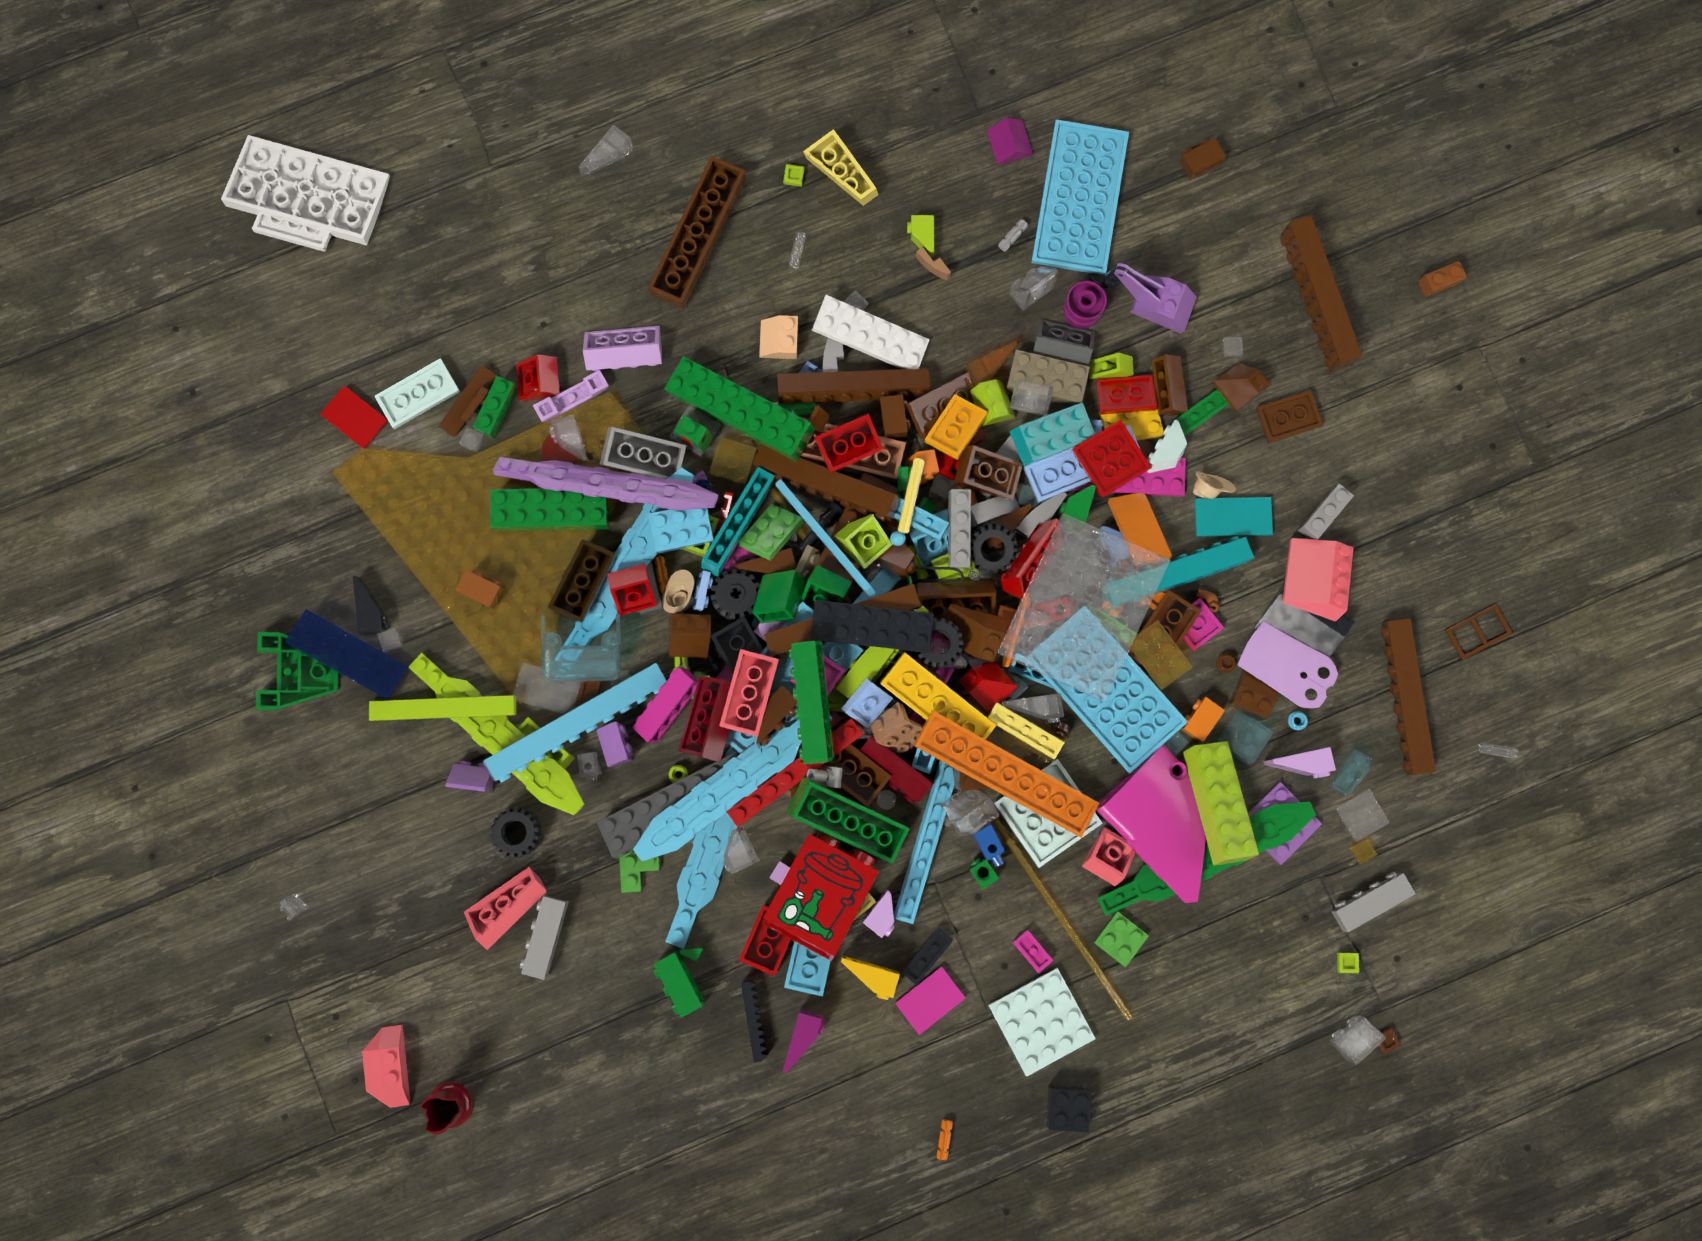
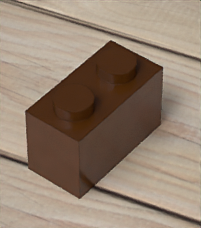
M1216 138L1210 141L1206 139L1199 144V147L1195 149L1189 148L1184 151L1180 164L1189 179L1192 180L1223 164L1226 155Z

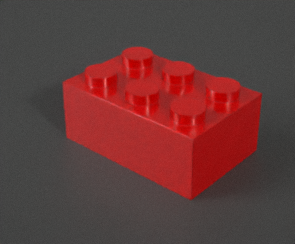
M763 904L739 961L775 976L791 939L762 924L763 917L769 906Z

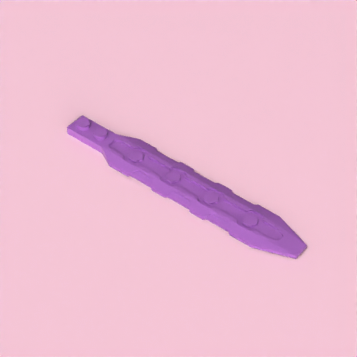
M499 457L493 469L494 475L531 481L543 489L565 490L583 493V495L592 497L602 496L620 499V501L629 503L638 502L657 505V507L672 510L714 508L718 500V494L689 481L671 478L661 479L633 472L611 471L608 468L602 467L592 468L558 460L531 462Z

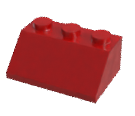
M869 414L862 415L814 436L830 473L884 450Z

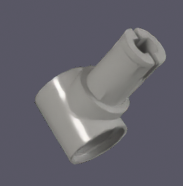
M825 767L822 770L809 769L807 771V779L821 782L824 787L841 788L843 768Z

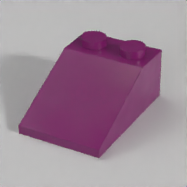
M800 1009L783 1068L784 1073H787L814 1043L818 1034L822 1035L825 1021L822 1020L823 1015Z

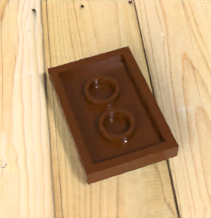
M1311 390L1256 408L1268 444L1323 426Z

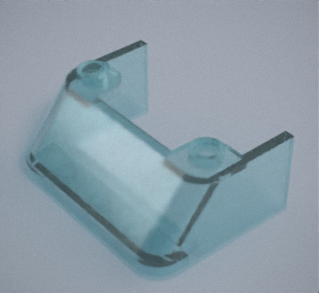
M616 614L614 631L606 632L602 636L601 645L562 646L561 637L557 633L545 632V615H541V668L543 678L551 682L617 679L621 669L620 614Z

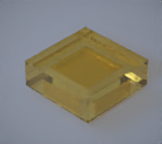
M1368 838L1349 847L1359 865L1377 856Z

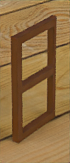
M1493 604L1445 630L1461 660L1513 634L1497 604ZM1493 609L1506 633L1487 642L1475 618ZM1470 621L1483 645L1464 654L1451 631Z

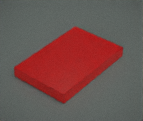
M1153 375L1096 379L1100 415L1157 410Z
M346 386L342 387L320 413L321 416L364 450L389 422Z

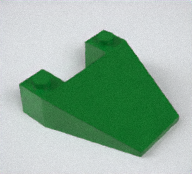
M258 632L257 654H277L276 690H256L255 711H278L338 691V652L279 632Z

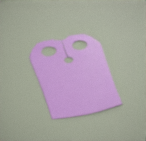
M1264 621L1248 641L1238 663L1239 667L1303 708L1320 707L1327 697L1326 690L1334 685L1338 676L1337 669L1328 656L1299 642ZM1320 667H1326L1330 671L1328 678L1322 679L1318 676V669ZM1301 672L1307 673L1306 679L1300 677ZM1312 688L1317 692L1315 700H1308L1306 698L1305 692L1307 689Z

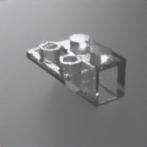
M978 789L958 791L941 803L959 837L974 834L999 816L992 800Z

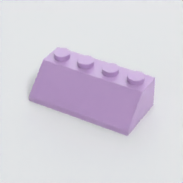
M660 326L585 332L583 355L586 370L598 371L608 368H635L642 365L655 366L662 364Z

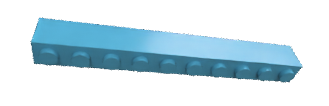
M657 663L483 762L495 782L499 780L502 783L511 778V772L517 770L519 773L528 768L527 763L532 760L537 763L544 759L546 752L552 750L554 753L563 748L562 743L569 740L572 743L580 738L579 733L585 730L589 733L598 728L596 724L603 720L605 724L615 718L613 716L614 713L620 711L622 714L631 709L630 704L635 701L640 704L647 700L649 693H659V688L667 681Z

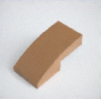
M923 247L916 252L918 261L931 273L945 280L950 278L951 272L941 258L933 261Z

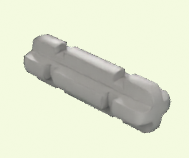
M1020 219L1016 226L1000 241L998 247L1004 252L1007 251L1010 244L1012 245L1027 228V222Z

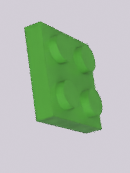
M1116 911L1093 943L1126 967L1149 935Z

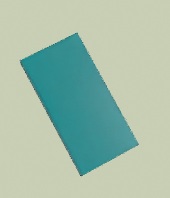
M1271 497L1194 499L1196 537L1273 535Z

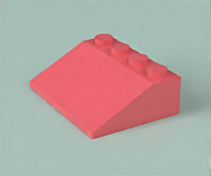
M1291 538L1282 603L1337 621L1347 611L1353 547L1337 541Z

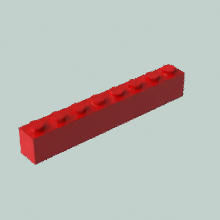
M851 718L832 732L834 756L866 733L854 718ZM799 757L727 811L728 815L736 826L740 827L801 782L803 777L806 778L809 769H818L826 762L804 764V761Z

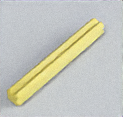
M920 458L913 460L898 531L901 533H908L925 463Z

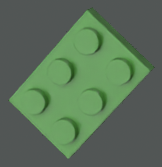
M771 504L738 541L739 546L771 561L803 524V518Z

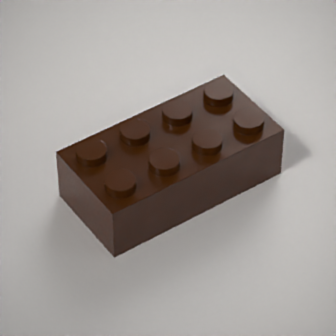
M1167 590L1126 653L1133 661L1159 676L1201 613V610L1170 590Z

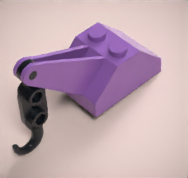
M1118 263L1116 268L1104 275V282L1093 279V276L1089 278L1091 282L1098 284L1104 289L1109 287L1115 288V286L1123 283L1135 298L1130 313L1180 334L1185 331L1197 298L1187 285L1167 277L1144 276L1122 263Z

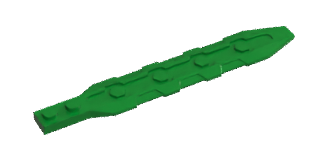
M1311 803L1276 804L1254 813L1249 820L1258 852L1261 853L1267 849H1274L1291 841L1316 816ZM1206 840L1201 882L1213 877L1214 874L1233 865L1237 866L1246 861L1213 866ZM1145 864L1131 882L1097 897V900L1104 915L1107 916L1139 900L1162 901L1176 893Z

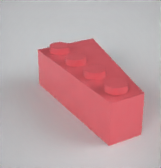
M530 867L464 911L475 939L486 950L547 892L539 876Z

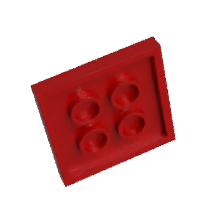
M1119 420L1071 450L1092 484L1096 486L1095 489L1101 498L1106 497L1152 468L1122 420Z

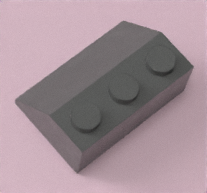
M1040 319L1033 354L1088 366L1093 351L1095 331Z

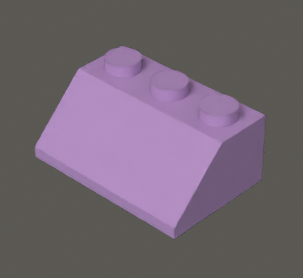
M887 889L863 919V923L881 938L884 935L888 937L895 928L893 925L894 915L891 893Z

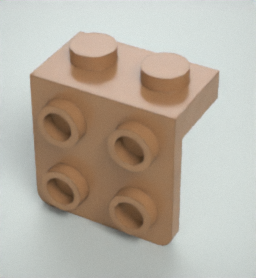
M899 702L870 725L876 742L898 753H904L913 746L923 728L922 725L909 720L904 705Z

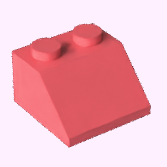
M1104 827L1089 849L1082 867L1116 886L1125 878L1136 852L1125 842L1124 838Z

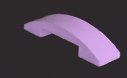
M598 370L583 378L584 381L552 398L547 397L534 404L533 407L540 420L545 422L561 416L588 402L607 389L609 385L601 371Z

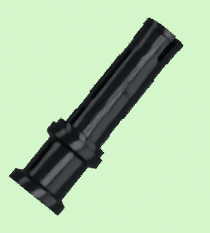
M830 502L829 508L824 514L819 516L817 523L824 531L833 527L834 521L844 512L834 502ZM811 530L797 548L804 553L807 545L813 547L820 538Z

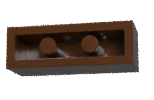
M1165 354L1152 359L1158 415L1176 416L1188 412L1181 356Z

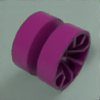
M1082 281L1075 284L1069 290L1063 305V314L1066 321L1073 327L1082 329L1094 326L1100 320L1106 307L1107 298L1104 290L1098 284L1091 281Z

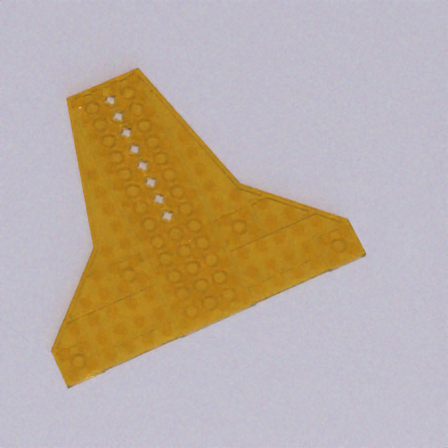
M610 392L469 458L361 448L332 471L333 475L512 695L516 696V700L520 705H523L552 681L559 615L554 614L548 608V605L581 540L589 541L598 529L495 532L490 528V490L543 488H540L531 481L494 475L493 469L499 457H506L531 462L558 460L570 462L574 465L579 464L580 466L592 468L602 467L608 468L611 471L632 473L600 464L604 447L600 448L599 446L601 445L600 442L606 439L608 427L622 428L623 430L645 435ZM587 452L594 453L593 460H585ZM609 498V514L620 499ZM474 569L484 574L482 578L488 581L492 578L500 582L499 586L504 590L494 610L456 591L465 570L472 572Z

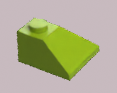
M872 514L847 524L834 535L842 549L863 569L868 567L893 545Z

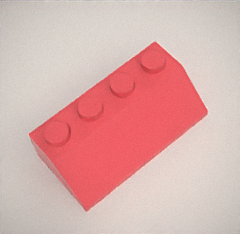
M740 649L720 727L758 737L767 702L771 696L778 671L779 659Z

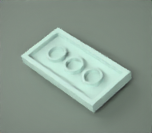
M438 359L375 395V398L392 428L396 429L456 395L460 390L443 361Z

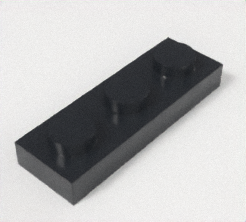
M938 927L901 973L917 986L953 942V939Z

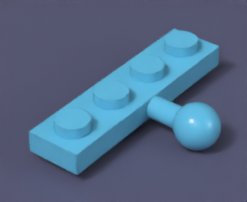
M899 498L901 501L893 518L899 521L904 500ZM915 506L910 526L941 541L950 525L949 522ZM894 531L890 536V541L895 546H901L906 539L905 533Z

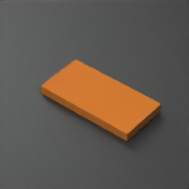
M1139 492L1109 498L1108 504L1135 566L1171 558L1172 554L1144 493Z

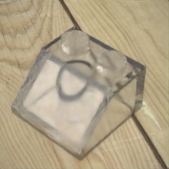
M574 415L551 420L552 427H549L554 442H558L562 449L583 461L588 460L580 427Z
M744 826L732 830L723 856L725 859L723 861L724 866L731 874L760 862Z
M1354 1016L1347 1022L1348 1025L1343 1030L1339 1029L1332 1035L1333 1039L1330 1042L1345 1060L1357 1065L1387 1038L1365 1017Z

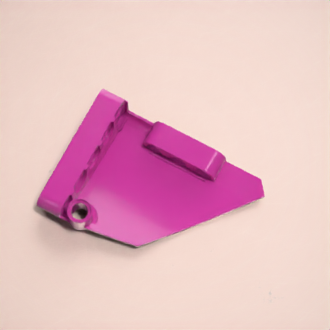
M1163 744L1098 802L1099 805L1096 811L1125 838V842L1184 903L1198 902L1206 836L1187 768ZM1175 765L1180 767V772L1177 775L1172 773V768Z

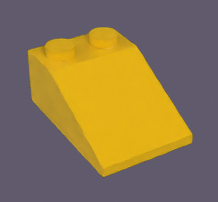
M842 955L841 962L874 993H877L878 998L888 1000L889 997H894L900 975L899 971Z

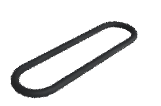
M916 566L915 569L955 570L961 575L960 580L915 579L911 576V580L916 582L959 583L964 579L962 571L956 567Z

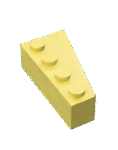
M834 129L803 151L807 160L863 206L878 196L876 187Z

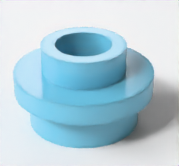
M1295 711L1289 715L1288 724L1293 730H1302L1307 726L1308 719L1303 712ZM1296 717L1300 719L1299 724H1296L1294 722V719Z

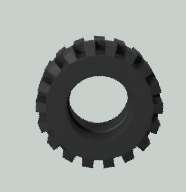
M992 521V523L984 522V525H979L976 531L972 532L970 537V558L973 559L975 565H978L979 569H986V572L989 573L990 570H993L994 573H997L1000 569L1004 571L1006 566L1010 567L1012 561L1016 558L1018 549L1017 539L1011 528L1004 526V523L1000 522L998 524L996 521ZM996 537L1002 540L1005 545L1003 552L997 556L985 554L982 551V543L986 539Z
M933 618L931 635L940 633L947 636L950 640L949 650L941 655L933 654L930 651L929 653H915L921 663L927 665L928 668H936V670H940V668L946 669L948 666L955 664L960 658L963 649V636L959 632V628L954 626L950 620L948 622L943 618L941 620Z
M522 808L506 809V811L500 812L499 816L494 818V824L490 827L492 830V834H490V838L493 839L492 845L496 846V850L503 853L502 855L523 857L531 854L532 851L537 849L536 846L540 844V836H543V832H541L542 824L538 822L539 818L534 816L533 812ZM513 821H520L526 827V837L520 844H512L506 835L507 828Z

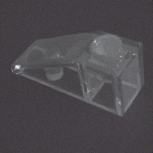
M613 125L580 164L579 170L581 174L586 176L622 159L624 155H628L633 147L631 137Z

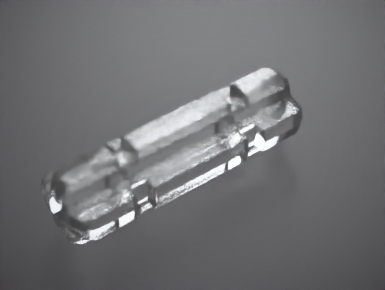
M803 232L796 233L791 252L792 258L789 260V267L794 269L799 267V259H801L806 240V234Z
M972 568L968 574L971 580H993L995 586L1002 585V576L998 574L979 571V569Z
M1484 742L1479 744L1480 753H1489V755L1512 759L1518 757L1519 750L1517 748H1508L1495 744L1490 745V743Z

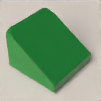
M923 497L918 507L932 514L935 510V505L928 498Z
M704 947L684 948L679 951V954L696 962Z

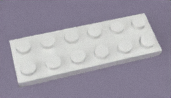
M828 295L824 297L812 328L814 332L900 369H919L929 339Z

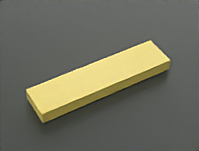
M997 702L988 716V719L998 727L1052 759L1057 757L1065 743Z

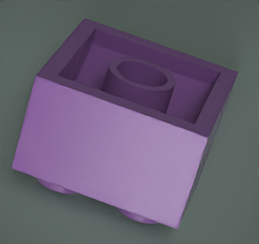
M460 761L459 765L453 764L445 787L493 792L494 780L485 764L479 763V767L471 766L472 762Z

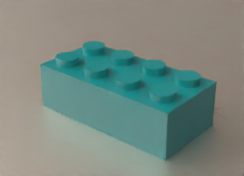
M1083 403L1020 425L1009 431L1024 467L1078 446L1095 435Z

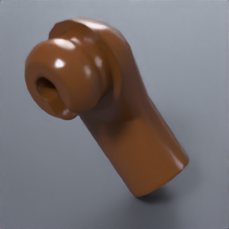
M1198 588L1195 597L1205 600L1211 612H1217L1220 604L1216 594Z

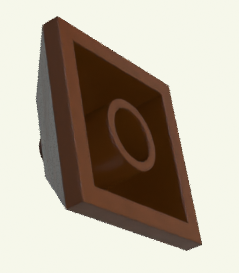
M1241 363L1212 382L1235 412L1271 386L1259 369Z

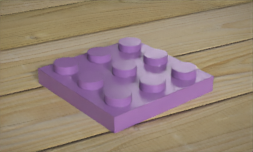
M1278 782L1248 812V816L1250 818L1254 813L1271 805L1298 803L1300 801L1281 782ZM1314 817L1291 841L1274 849H1267V853L1279 865H1282L1322 823Z

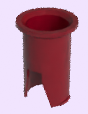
M444 1082L437 1086L429 1097L424 1099L420 1107L425 1109V1117L428 1121L426 1123V1132L433 1135L441 1134L447 1131L448 1128L458 1127L470 1117L473 1100L466 1087L456 1082ZM436 1098L447 1101L456 1100L458 1113H456L451 1121L442 1120L437 1116L434 1110Z

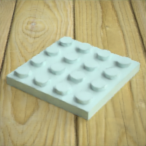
M1058 759L1041 770L1080 792ZM1003 796L994 803L1038 868L1081 839V837L1076 836L1006 796ZM1094 813L1082 837L1102 824L1096 813Z
M1058 968L1047 972L988 1005L1026 1077L1095 1040Z

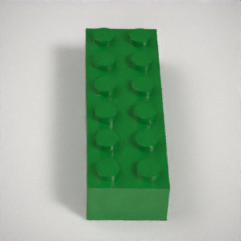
M490 490V528L495 532L609 529V498L586 496L583 493L565 490Z
M822 641L791 643L792 648H789L790 660H793L794 668H791V676L796 684V688H793L794 700H797L798 703L795 715L796 719L800 722L797 734L798 739L802 741V748L799 750L800 759L804 761V764L833 761L834 752Z
M804 777L786 811V814L892 864L910 829Z

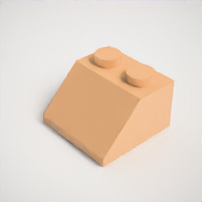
M775 316L761 320L760 358L797 359L798 316Z

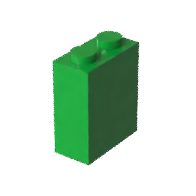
M796 570L763 575L752 613L762 624L795 619L805 580Z

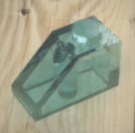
M1354 749L1343 762L1331 787L1348 797L1368 774L1372 758Z

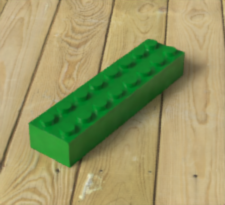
M684 356L664 388L670 396L795 462L798 461L816 430L810 422Z

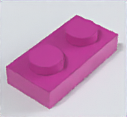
M1028 930L1012 942L1038 973L1053 961Z

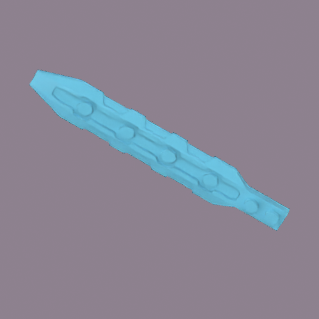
M681 467L669 478L693 482L694 475ZM644 504L643 510L635 523L622 538V543L615 552L617 555L608 573L645 564L646 567L648 566L650 561L657 555L648 514L669 509L660 508L657 505ZM607 575L583 623L575 622L574 630L554 659L571 671L592 638L607 631L619 614L609 588Z
M799 720L790 727H785L779 732L775 731L772 735V740L766 746L762 745L758 748L757 740H755L754 744L736 758L733 757L723 765L722 769L705 782L702 781L691 789L688 795L673 806L670 805L653 818L633 849L640 860L645 861L678 850L693 839L694 835L705 826L723 816L726 810L739 800L757 790V787L773 774L779 773L795 760L802 743L798 739L797 729L800 728Z
M731 746L725 757L734 752L741 753ZM726 810L723 816L709 823L695 835L694 845L687 864L683 867L676 885L679 907L665 941L669 944L685 948L698 911L714 898L720 882L719 877L725 861L731 853L734 845L733 840L738 830V827L728 815V810Z

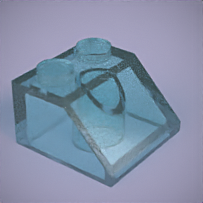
M1237 711L1216 743L1228 741L1231 754L1245 764L1251 765L1255 762L1274 732L1259 721Z

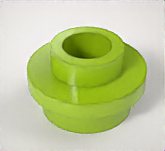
M675 765L669 771V779L673 783L688 776L687 769L682 765ZM677 771L682 772L681 778H676L675 773Z

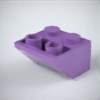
M613 722L597 729L608 767L611 768L632 761L631 756L634 755L631 744H628L626 741L628 733L625 726L621 725V723Z

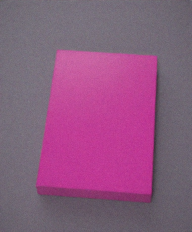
M939 967L895 1002V1004L920 1035L962 1002L965 996L945 970Z

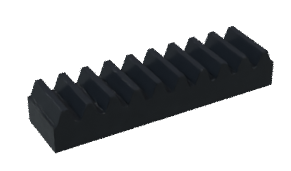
M748 980L742 981L741 987L753 1061L756 1063L762 1062L767 1058L768 1053L763 1052L767 1046L761 1044L765 1041V1037L760 1036L764 1033V1029L759 1028L762 1026L763 1021L757 1020L762 1016L761 1013L756 1012L760 1009L759 1005H755L759 998L753 997L758 992L752 989L756 982Z

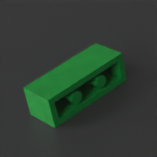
M496 376L473 425V428L478 433L495 439L518 391L514 383Z

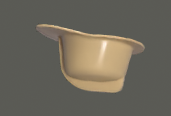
M1200 471L1195 473L1198 478L1195 482L1193 493L1199 497L1214 499L1222 491L1235 492L1236 487L1230 481L1222 477L1205 474Z
M679 570L670 577L662 598V607L665 611L669 613H682L691 607L695 583L691 572Z

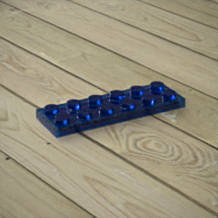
M307 609L285 640L286 644L386 700H389L409 668Z

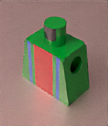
M685 415L673 433V436L702 453L706 451L714 438L706 427Z

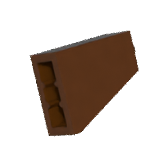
M882 522L881 528L890 540L893 531L887 524ZM905 544L890 546L871 563L905 579L916 568L915 554Z

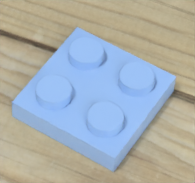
M702 571L698 574L690 612L699 613L707 607L709 597L706 596V593L711 588L713 580L710 577L711 572Z
M866 679L841 709L868 728L893 698L869 679Z

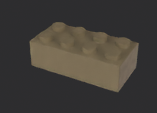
M1016 350L1006 392L1071 407L1082 403L1090 367Z

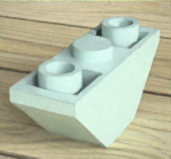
M1175 420L1171 426L1168 425L1163 433L1164 439L1158 440L1155 446L1156 452H1151L1147 459L1152 467L1147 472L1152 473L1175 468L1187 446L1179 421Z

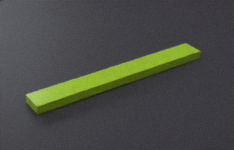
M515 695L369 701V721L516 715Z

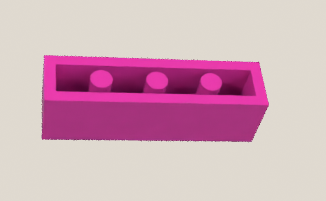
M677 667V669H674L668 681L659 688V693L647 704V709L638 716L632 728L647 742L658 743L695 694L699 679L686 668Z

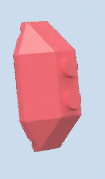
M403 1025L382 1027L362 1051L366 1092L390 1108L410 1105Z

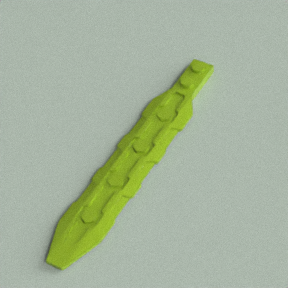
M423 653L409 666L418 677L435 691L437 699L482 697L481 693L468 681L448 677ZM507 716L450 718L465 729L478 745L484 747L492 755L527 736L508 721ZM547 755L537 763L534 760L527 763L529 767L519 773L517 770L511 772L526 785L527 790L544 804L574 816L585 805L569 773Z

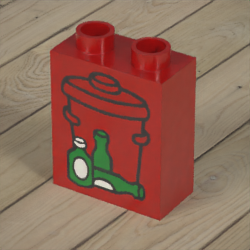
M820 831L817 837L808 834L764 915L762 924L832 962L879 871L872 868L875 860L871 856L859 850H854L850 856L837 849L840 844L837 838Z

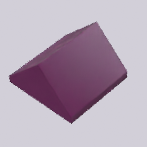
M1006 117L987 130L997 165L1033 155L1022 120Z

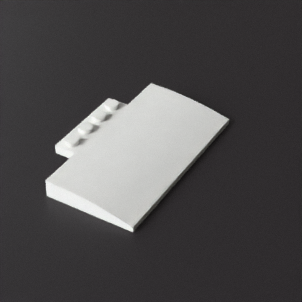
M248 135L221 200L227 207L257 215L252 227L255 233L325 252L331 236L363 245L368 244L383 202L390 175Z

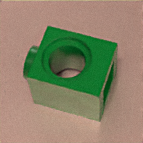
M978 858L970 864L972 867L969 871L981 889H985L999 879L986 859L981 860ZM980 867H986L988 870V875L985 878L978 876L977 872Z

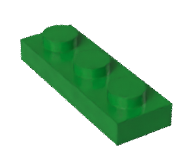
M1217 389L1175 420L1179 421L1185 437L1228 406L1229 403Z

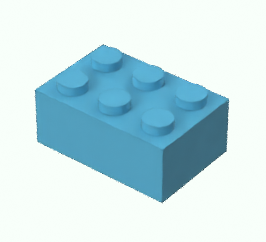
M707 508L689 510L669 509L648 514L656 553L711 543L714 540Z

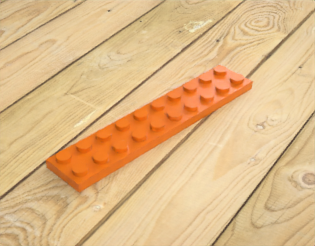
M931 711L913 745L1081 838L1099 805L1097 801L935 711Z

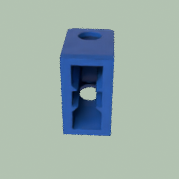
M985 819L968 828L985 859L991 860L994 867L1002 865L1005 862L1001 855L1004 849L992 825Z

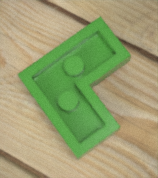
M633 852L621 857V893L642 891L641 872L660 870L659 856L641 861L637 854Z

